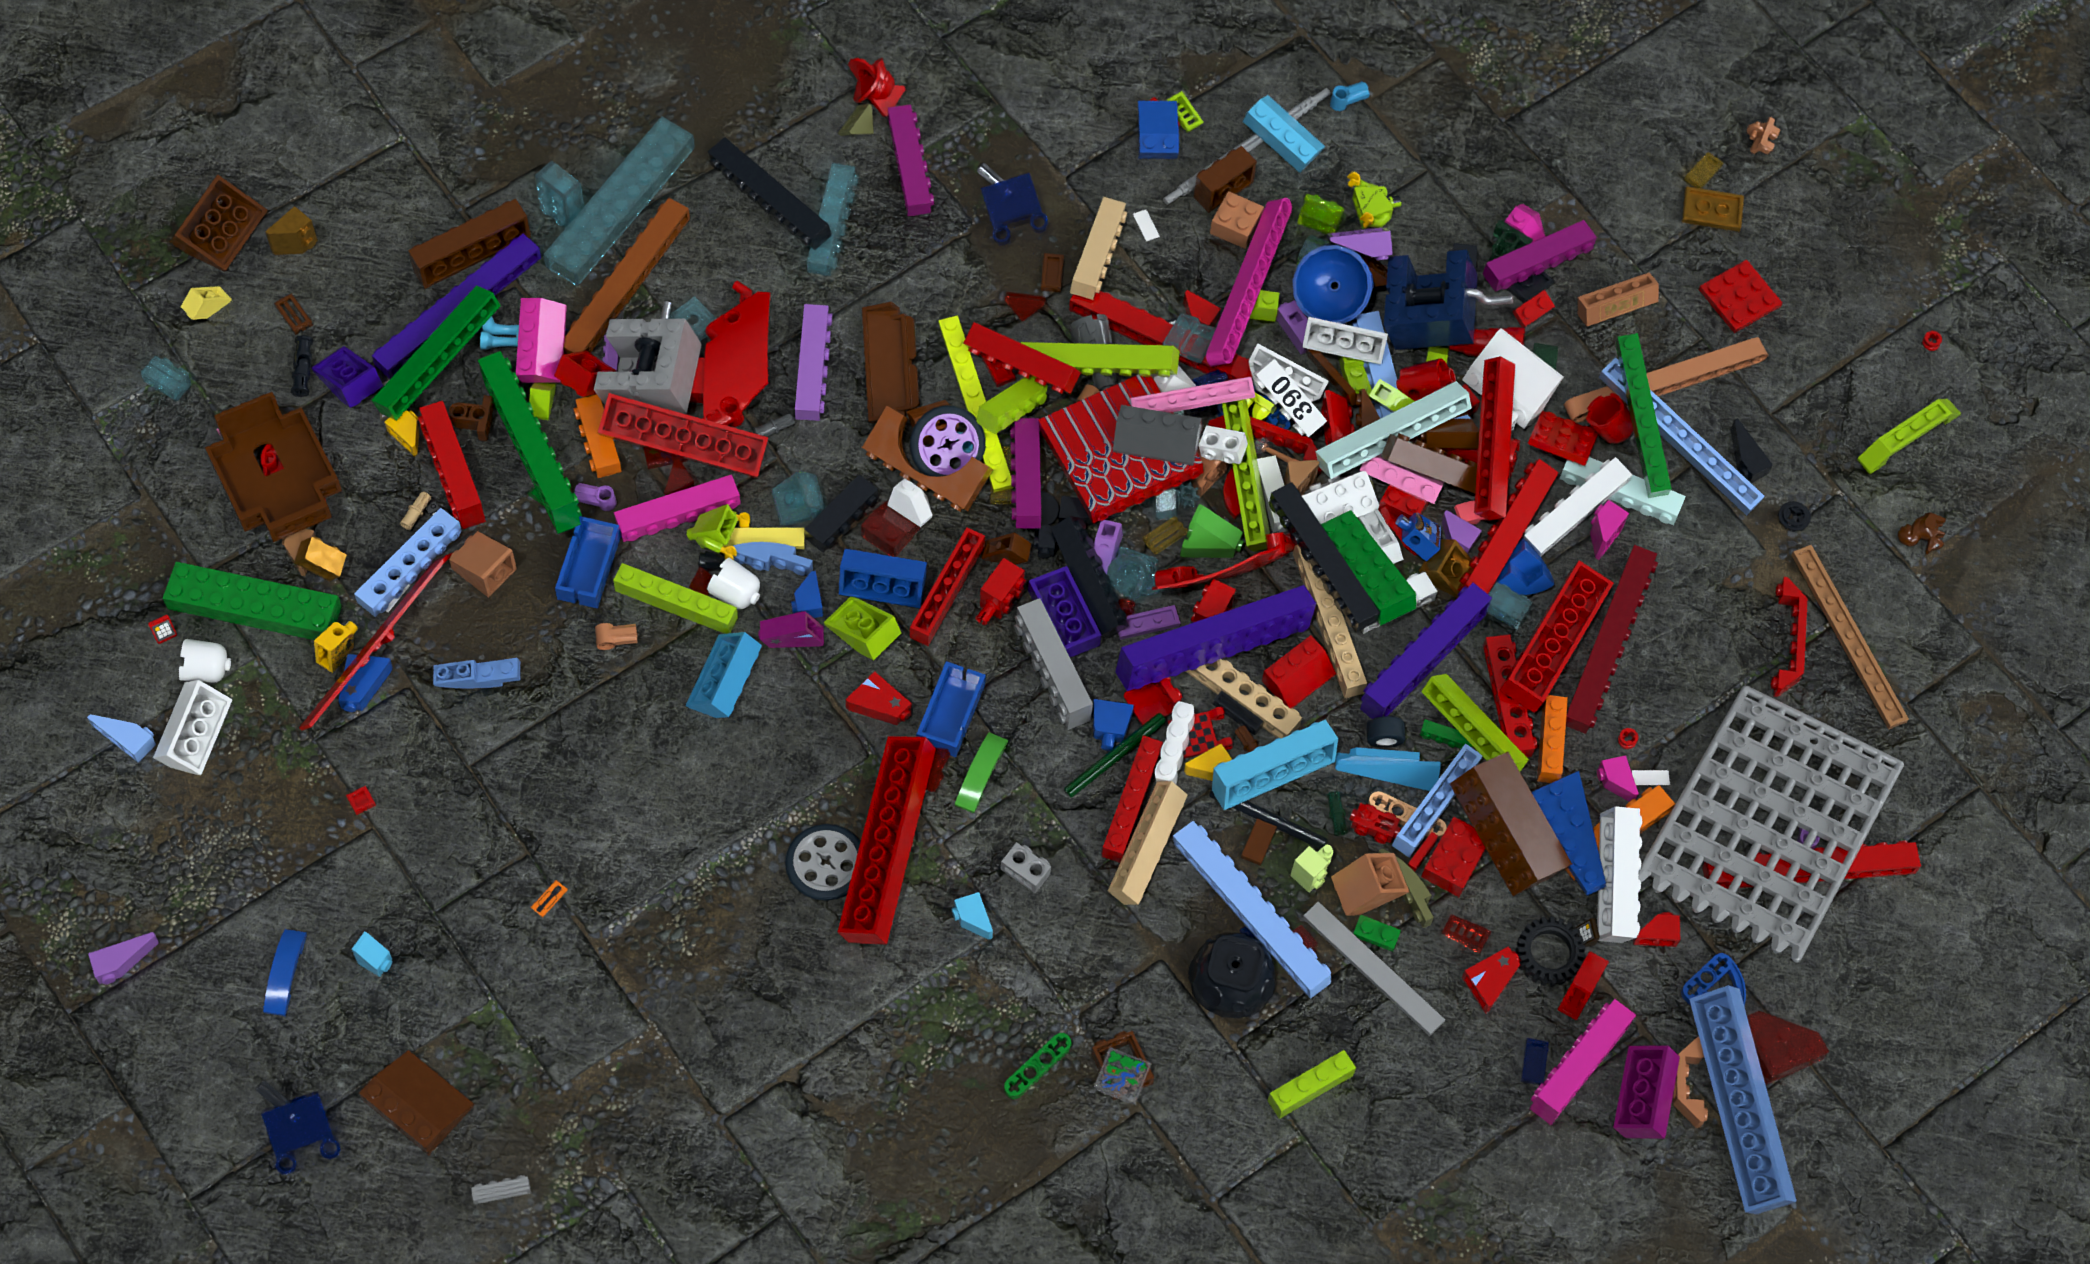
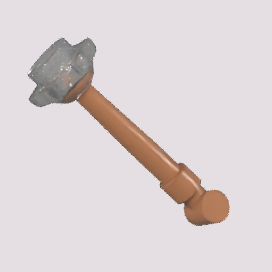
M1266 438L1257 439L1254 444L1256 454L1258 455L1268 452L1287 463L1299 461L1270 448Z

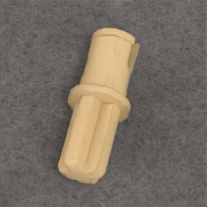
M421 492L413 505H409L407 514L400 522L403 528L411 530L418 518L423 516V510L431 500V496L427 492Z

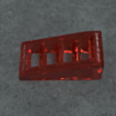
M1451 914L1441 934L1480 954L1491 931ZM1454 923L1458 924L1454 932L1450 931ZM1461 927L1465 928L1462 935L1458 934ZM1469 931L1473 932L1471 938L1466 937ZM1477 935L1481 937L1478 942L1475 941Z

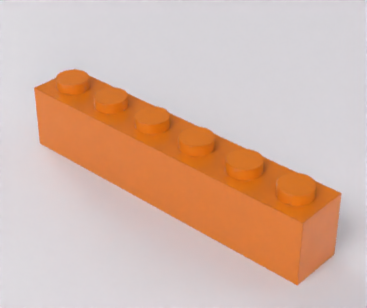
M1660 785L1654 789L1649 787L1641 794L1642 797L1636 800L1634 798L1625 806L1626 808L1640 809L1642 825L1639 835L1671 813L1675 806L1674 801ZM1600 823L1593 828L1598 852ZM1567 867V868L1565 869L1566 872H1567V873L1571 876V878L1575 881L1576 879L1574 878V876L1572 875V873L1570 872V870H1569L1568 867Z

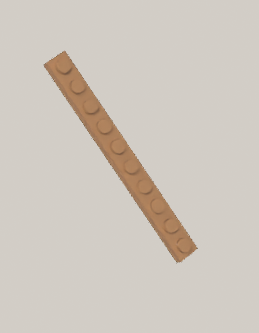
M1812 545L1793 551L1792 557L1888 730L1907 723L1909 718Z

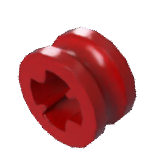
M1936 331L1927 332L1923 338V346L1930 351L1937 350L1942 342V336Z
M1632 728L1623 729L1618 736L1619 745L1624 749H1632L1638 741V733ZM1628 736H1631V737H1632L1631 740H1628V741H1625V740H1624L1625 737H1628Z

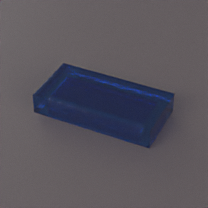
M1531 1038L1526 1039L1520 1082L1536 1085L1544 1083L1549 1042Z

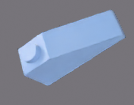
M91 714L87 717L96 730L138 763L156 745L153 739L154 734L147 727L141 728L136 723Z

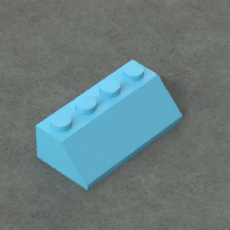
M1269 95L1260 99L1247 112L1243 120L1251 130L1299 173L1325 148L1318 139Z

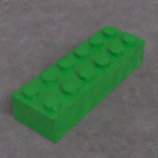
M1352 510L1321 524L1379 610L1380 614L1377 622L1380 626L1416 609V592Z

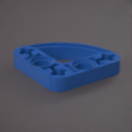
M1719 953L1685 983L1681 989V995L1691 1006L1690 998L1707 993L1711 987L1728 973L1733 986L1740 989L1745 1006L1746 988L1743 976L1738 966L1727 954ZM1718 961H1725V965L1715 972L1714 968L1717 966ZM1709 973L1712 976V982H1703L1701 974ZM1698 984L1700 987L1696 992L1689 995L1687 993L1689 989H1693Z

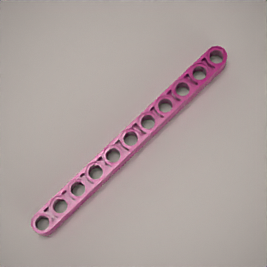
M1288 198L1268 201L1208 347L1206 359L1210 366L1229 364L1234 358L1290 217L1292 205Z

